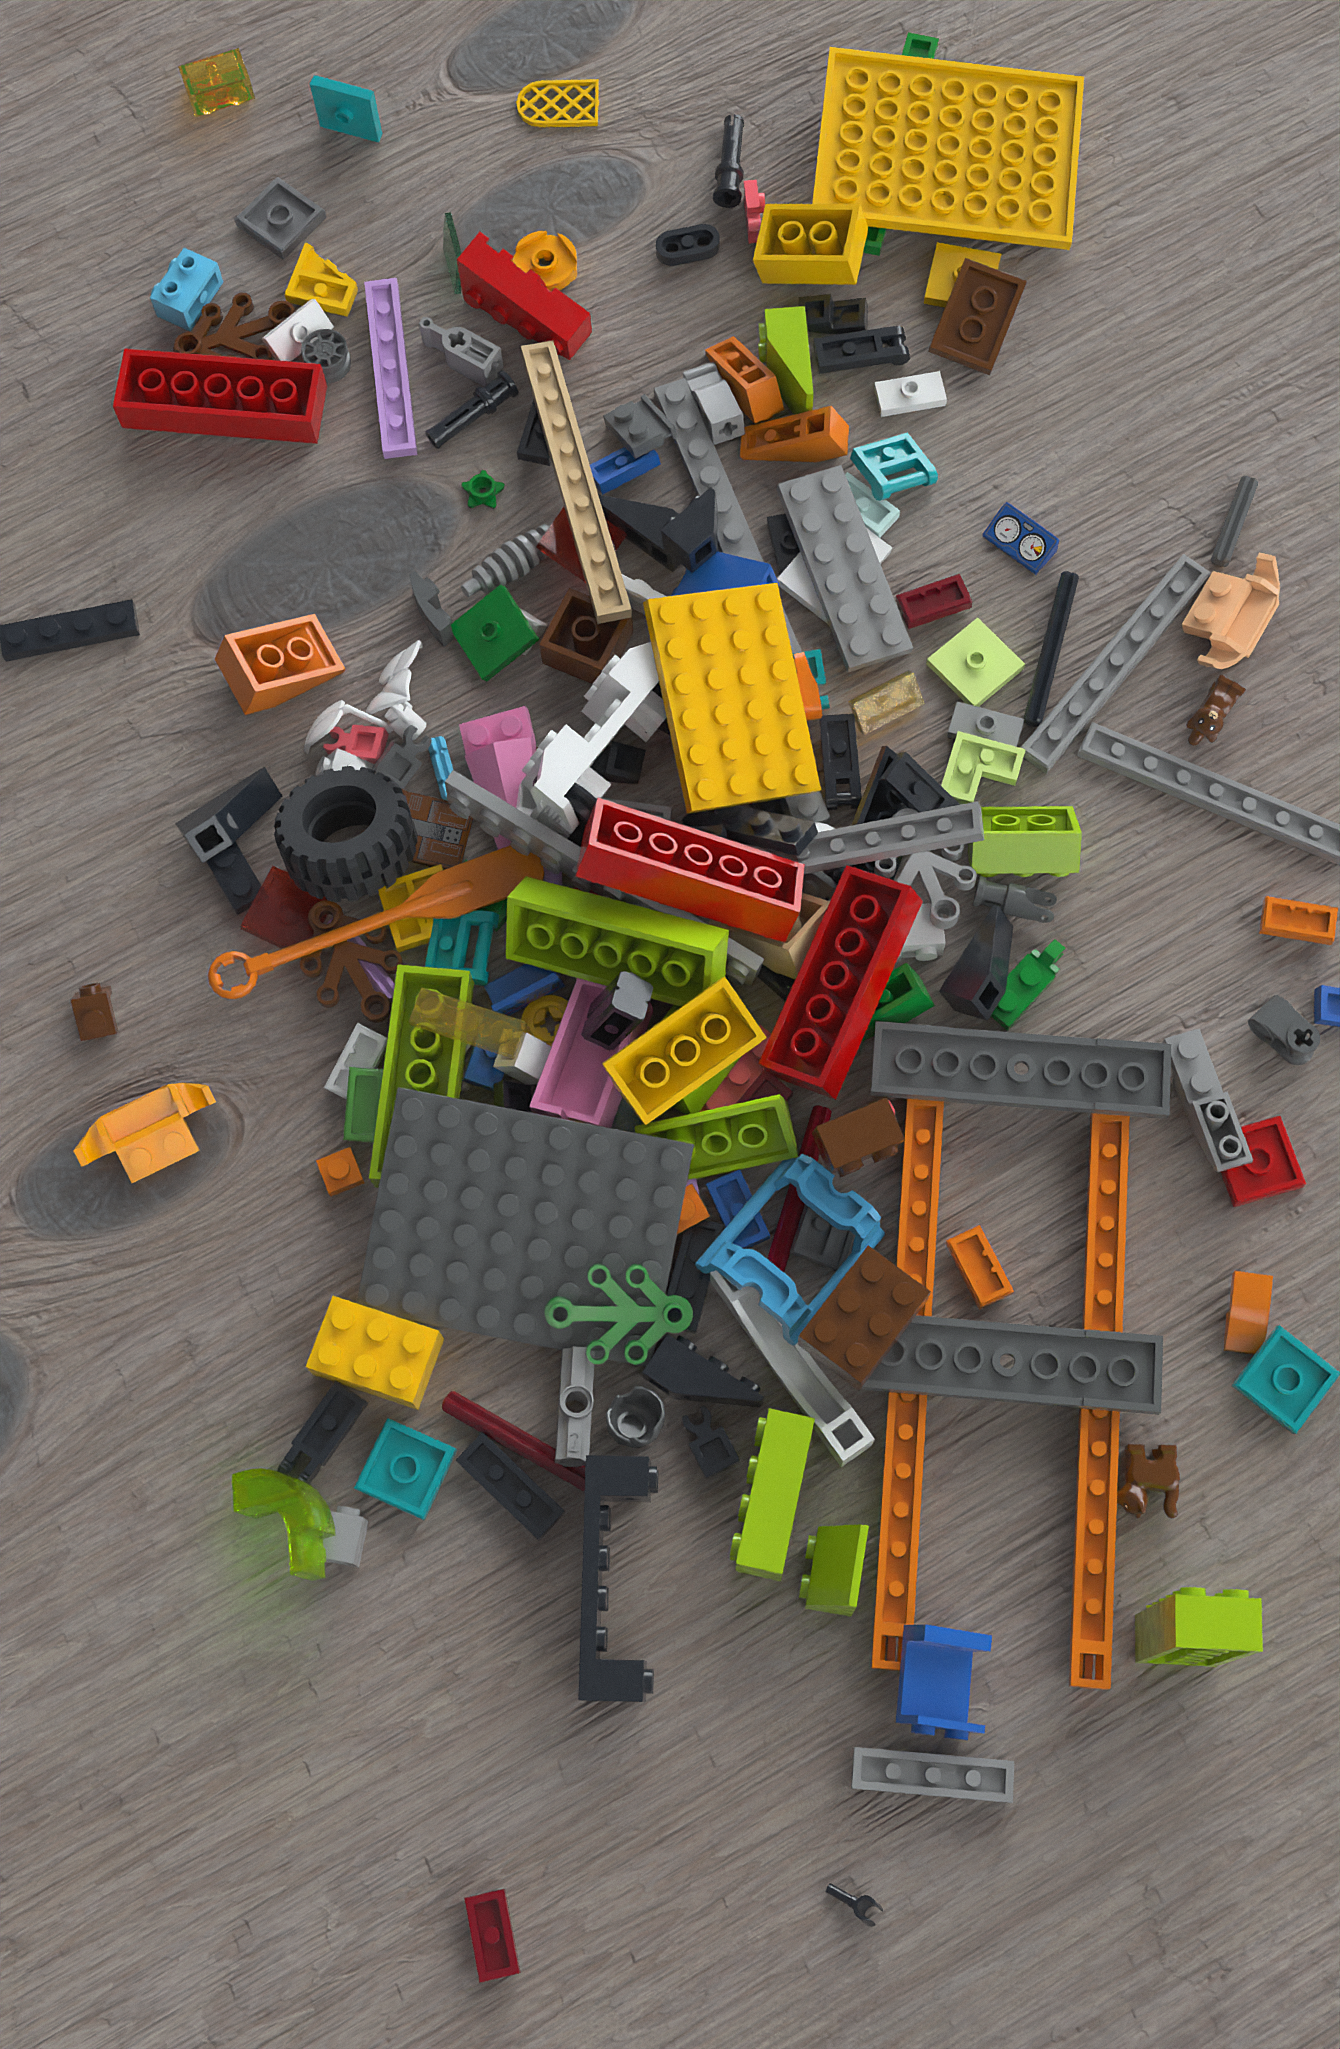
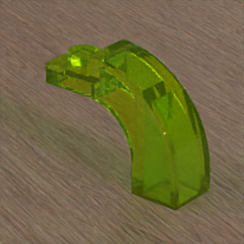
M249 1469L232 1474L234 1512L255 1519L279 1513L283 1518L288 1534L290 1575L310 1581L325 1578L326 1550L323 1546V1539L336 1536L330 1509L320 1493L307 1482L270 1469Z

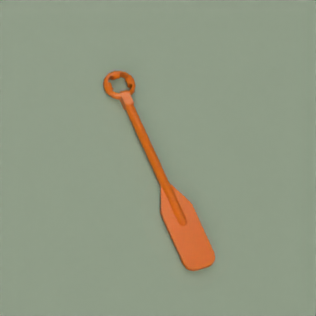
M509 845L437 872L406 901L396 907L270 954L264 953L251 958L243 952H225L216 957L210 965L208 972L209 985L222 998H242L255 987L259 975L274 970V967L404 918L452 919L507 899V896L526 876L543 881L545 875L544 868L540 863V858L530 852L528 856H525ZM235 959L244 961V968L248 977H250L247 984L244 986L241 983L238 986L231 987V991L223 990L224 983L221 980L220 974L216 973L221 965L226 967L229 964H234Z

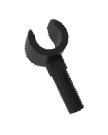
M829 1883L826 1888V1893L852 1908L855 1916L865 1925L870 1927L876 1925L865 1916L866 1910L872 1906L877 1907L881 1911H883V1908L871 1896L864 1895L858 1898L832 1883Z

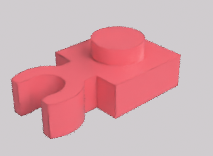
M745 180L744 208L748 242L751 244L757 243L761 226L760 213H763L765 208L764 193H758L757 180Z
M352 725L350 733H345L340 727H334L329 734L332 738L338 739V741L334 744H324L323 748L327 754H331L336 748H339L375 764L385 750L389 734L383 727Z

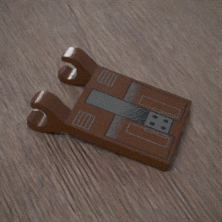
M402 789L413 818L418 840L415 846L416 853L411 862L429 867L441 864L443 870L461 864L473 818L469 816L468 819H464L455 814L449 808L450 804L447 800L412 793Z

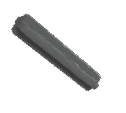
M1243 476L1240 479L1211 557V562L1214 565H1219L1220 567H1227L1229 565L1258 486L1256 478Z

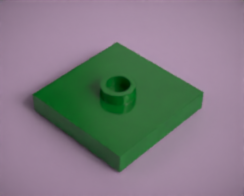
M501 584L451 624L455 638L481 679L486 682L539 641V638L509 591Z

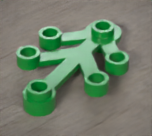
M594 1264L587 1272L589 1283L596 1288H601L617 1306L572 1305L571 1301L565 1297H554L547 1302L544 1309L546 1321L550 1326L557 1329L566 1328L573 1321L616 1322L598 1340H593L587 1345L586 1356L593 1364L604 1363L609 1357V1351L638 1322H654L638 1340L629 1341L624 1347L626 1360L634 1365L641 1364L647 1357V1351L666 1332L679 1333L688 1328L693 1318V1310L690 1303L679 1295L666 1296L649 1278L645 1267L640 1264L629 1266L625 1272V1279L631 1287L640 1288L655 1306H639L611 1278L610 1272L605 1265ZM596 1269H602L606 1272L605 1280L600 1283L592 1280V1273ZM635 1269H640L644 1273V1278L639 1283H634L630 1280V1273ZM564 1307L567 1310L566 1318L556 1320L553 1317L554 1309ZM671 1308H678L681 1311V1317L677 1321H670L667 1318V1313ZM600 1345L605 1349L604 1355L598 1359L590 1355L592 1347ZM632 1346H640L643 1350L642 1355L637 1359H633L628 1355L629 1349Z

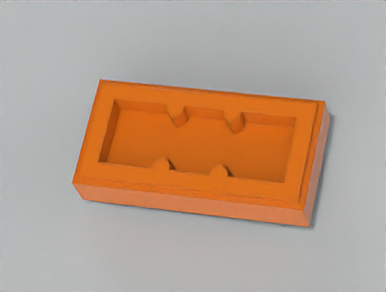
M1266 896L1263 900L1259 934L1332 945L1335 939L1338 908Z
M980 1225L946 1240L945 1244L979 1310L1014 1293Z

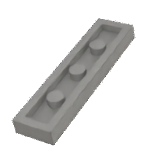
M854 1747L851 1789L1013 1803L1014 1761Z

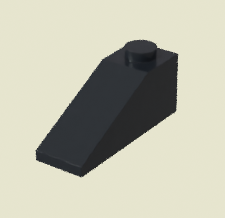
M598 494L607 525L671 572H674L681 563L664 550L661 529L671 517L677 516L679 513L672 508Z

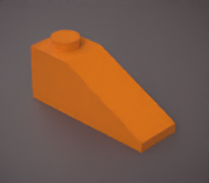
M734 336L705 349L706 356L710 362L716 364L722 380L725 379L741 411L755 424L760 421L769 420L774 414L784 410L776 375Z
M832 406L744 427L745 435L741 436L740 458L742 460L821 462L848 455L849 425Z

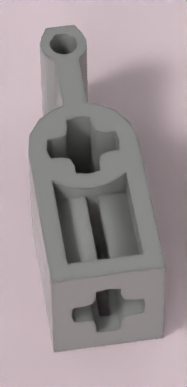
M423 317L419 322L424 345L442 351L445 355L446 363L451 369L476 383L486 386L495 379L497 372L504 367L501 348L462 327H452L445 330L434 324L432 319L428 317Z
M710 362L684 371L683 378H686L713 444L715 445L745 435L743 413L725 379L722 380L716 364Z

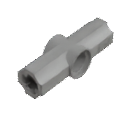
M573 1346L562 1349L559 1403L556 1410L558 1419L555 1463L565 1467L586 1466V1455H589L591 1414L594 1404V1364L586 1356V1347ZM591 1350L590 1355L595 1358V1351ZM576 1400L583 1404L585 1410L581 1413H573L567 1409L565 1404L568 1401Z

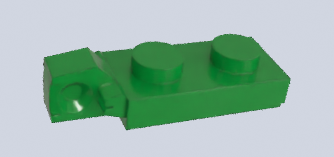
M1054 939L1042 953L1034 949L1030 954H1027L1008 974L1006 992L990 1017L1008 1031L1054 981L1055 975L1060 970L1055 963L1063 956V951L1066 948Z

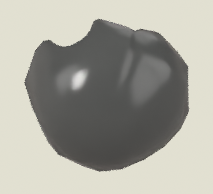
M635 1386L627 1394L617 1395L606 1413L607 1432L619 1445L631 1448H641L654 1442L665 1422L664 1402L655 1391L642 1386Z

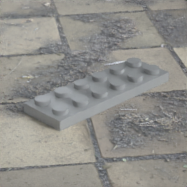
M839 465L779 483L776 488L847 673L911 653L913 650L912 643L842 466Z

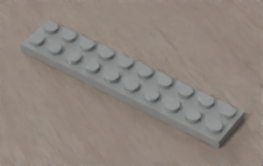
M452 770L446 779L445 785L447 800L450 804L449 808L455 814L464 819H468L470 816L480 822V827L489 835L498 837L500 834L510 840L511 847L525 856H528L530 852L535 854L542 860L540 863L544 868L554 874L562 872L572 878L571 883L578 889L588 893L592 890L603 897L704 923L686 911L662 905L633 894H627L623 891L575 876L581 847L456 771ZM728 937L725 974L728 980L739 986L746 984L751 987L760 972L764 958Z

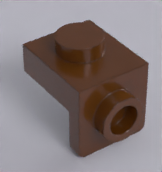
M100 983L87 984L79 987V992L75 993L71 998L81 1041L117 1034L118 1027L110 999L112 994L111 986L101 987Z

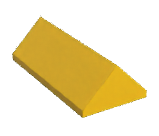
M722 977L603 1062L602 1065L618 1092L644 1125H647L767 1037L726 977Z

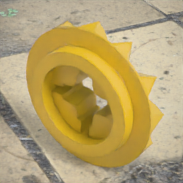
M546 995L531 1002L525 1008L521 1017L522 1032L528 1033L552 1047L560 1024L555 1025L554 1036L548 1033L547 1028H540V1025L545 1024L547 1011H549L554 1021H560L561 1023L569 1001L559 996Z

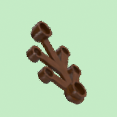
M238 293L233 297V305L224 320L219 305L208 303L203 306L201 310L202 315L193 331L184 332L176 338L173 352L223 356L211 350L222 346L253 359H259L260 355L266 354L267 357L264 360H273V355L266 345H255L242 339L274 329L284 321L280 319L288 318L295 312L294 307L287 301H277L270 306L268 316L238 325L242 316L249 315L254 309L249 294ZM242 302H247L245 306H238ZM212 312L217 313L213 317H208V314ZM222 322L215 334L206 336L211 326H217Z
M323 900L313 905L308 914V922L314 930L312 938L361 920L344 915L342 908L337 903ZM330 914L333 916V920L329 924H323L320 922L323 915ZM384 926L381 927V934L377 937H371L369 932L362 935H365L367 941L371 944H379L386 938V929ZM347 940L333 945L335 949L324 983L318 988L316 993L320 1005L325 1008H332L339 1002L340 996L337 989L345 967L363 998L361 1001V1011L364 1017L373 1023H380L386 1020L391 1012L390 1002L385 994L374 990L358 960L382 966L388 974H396L397 965H403L401 955L395 950L385 952L348 942ZM323 949L302 957L300 968L305 976L315 978L321 974L323 964L320 957ZM390 957L398 959V963L394 967L386 966L385 962ZM309 961H316L318 963L317 968L313 971L306 970L305 965ZM332 991L334 992V997L330 1001L322 1000L323 993ZM375 1004H380L383 1006V1011L375 1015L370 1012L371 1007Z

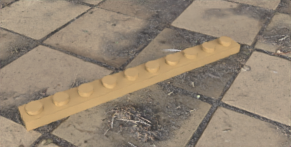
M552 340L521 346V357L597 624L631 618V605L554 342Z

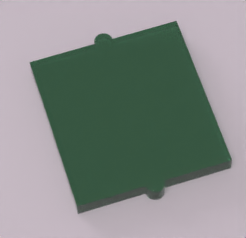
M449 212L445 213L443 250L454 293L461 294L457 258L462 252L452 214Z

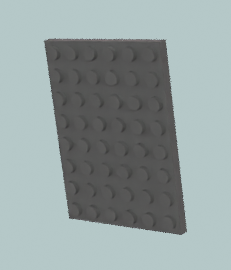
M398 1087L357 1304L405 1320L558 1350L573 1346L587 1347L591 1341L598 1340L616 1322L573 1321L568 1327L557 1329L550 1326L545 1319L544 1309L547 1302L554 1297H565L571 1301L572 1305L617 1306L601 1288L592 1286L588 1281L587 1272L589 1268L594 1264H603L608 1268L611 1278L639 1306H655L640 1288H633L627 1283L625 1272L633 1264L644 1266L649 1278L666 1294L694 1144ZM596 1269L592 1273V1280L597 1283L604 1281L606 1278V1272L602 1269ZM635 1269L630 1273V1280L634 1283H639L644 1278V1273L640 1269ZM557 1307L553 1311V1317L556 1320H563L567 1316V1310L564 1307ZM638 1322L609 1351L608 1359L629 1363L624 1356L625 1345L629 1341L638 1340L654 1322ZM656 1343L647 1351L645 1361L637 1365L647 1366L654 1355ZM596 1345L591 1349L595 1351V1357L601 1358L604 1355L605 1349L600 1345ZM632 1346L629 1349L628 1355L633 1359H637L642 1355L643 1350L640 1346Z

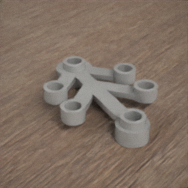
M908 808L902 809L894 814L892 818L918 812ZM964 844L954 846L958 849L957 851H950L947 847L940 848L944 858L928 851L910 854L908 862L897 879V882L911 886L917 874H919L931 903L930 921L939 929H948L957 923L960 907L956 900L944 896L934 871L954 879L955 886L960 890H970L975 885L977 874L972 867L960 866L951 862L961 858ZM897 857L875 861V874L888 879L893 877L896 871ZM888 864L891 868L882 869L880 865ZM966 875L969 876L971 880L964 881L960 879L959 876ZM946 914L950 918H941L938 915Z

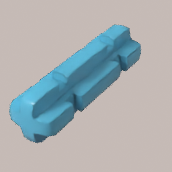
M438 736L431 738L432 742L428 750L443 800H447L445 781L452 772L453 766L445 738Z

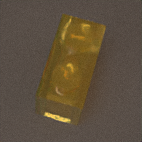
M239 48L178 66L195 117L255 99L251 81Z

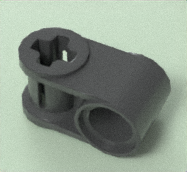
M1278 995L1272 996L1248 1020V1025L1252 1032L1259 1039L1270 1045L1290 1064L1303 1065L1307 1063L1320 1044V1034L1316 1027L1303 1018L1287 1000ZM1300 1041H1302L1303 1043H1305V1044H1302L1300 1047L1296 1045V1044L1299 1043Z

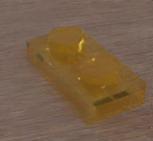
M909 670L848 701L852 713L855 715L859 732L864 735L925 704L916 677Z

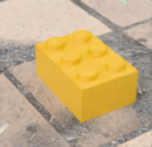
M765 204L753 257L754 265L762 283L856 285L868 232V226L861 205Z
M332 1296L306 1368L315 1376L333 1382L338 1381L342 1385L419 1410L444 1338L439 1330Z

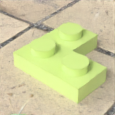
M958 731L941 786L960 805L974 802L981 777L1015 786L1026 749Z

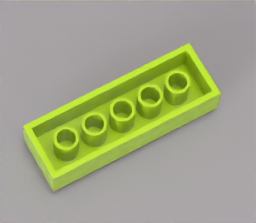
M527 876L507 896V959L608 986L620 972L626 971L636 974L642 980L651 983L654 987L651 995L652 999L681 1007L719 979L725 977L728 929Z
M397 965L369 1179L375 1188H379L398 1087L458 1099L460 1097L474 990V981L470 971Z
M1181 1587L1180 1591H1173V1595H1165L1166 1598H1160L1159 1602H1152V1605H1146L1145 1610L1135 1615V1663L1216 1667L1263 1652L1262 1598H1249L1248 1590L1225 1589L1223 1593H1215V1596H1206L1205 1588Z

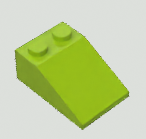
M805 306L765 309L764 323H758L759 360L765 363V366L776 375L781 398L793 415L813 410L814 393Z
M868 1525L818 1526L817 1535H809L805 1558L812 1560L810 1575H802L799 1598L806 1599L805 1609L852 1616L857 1607Z

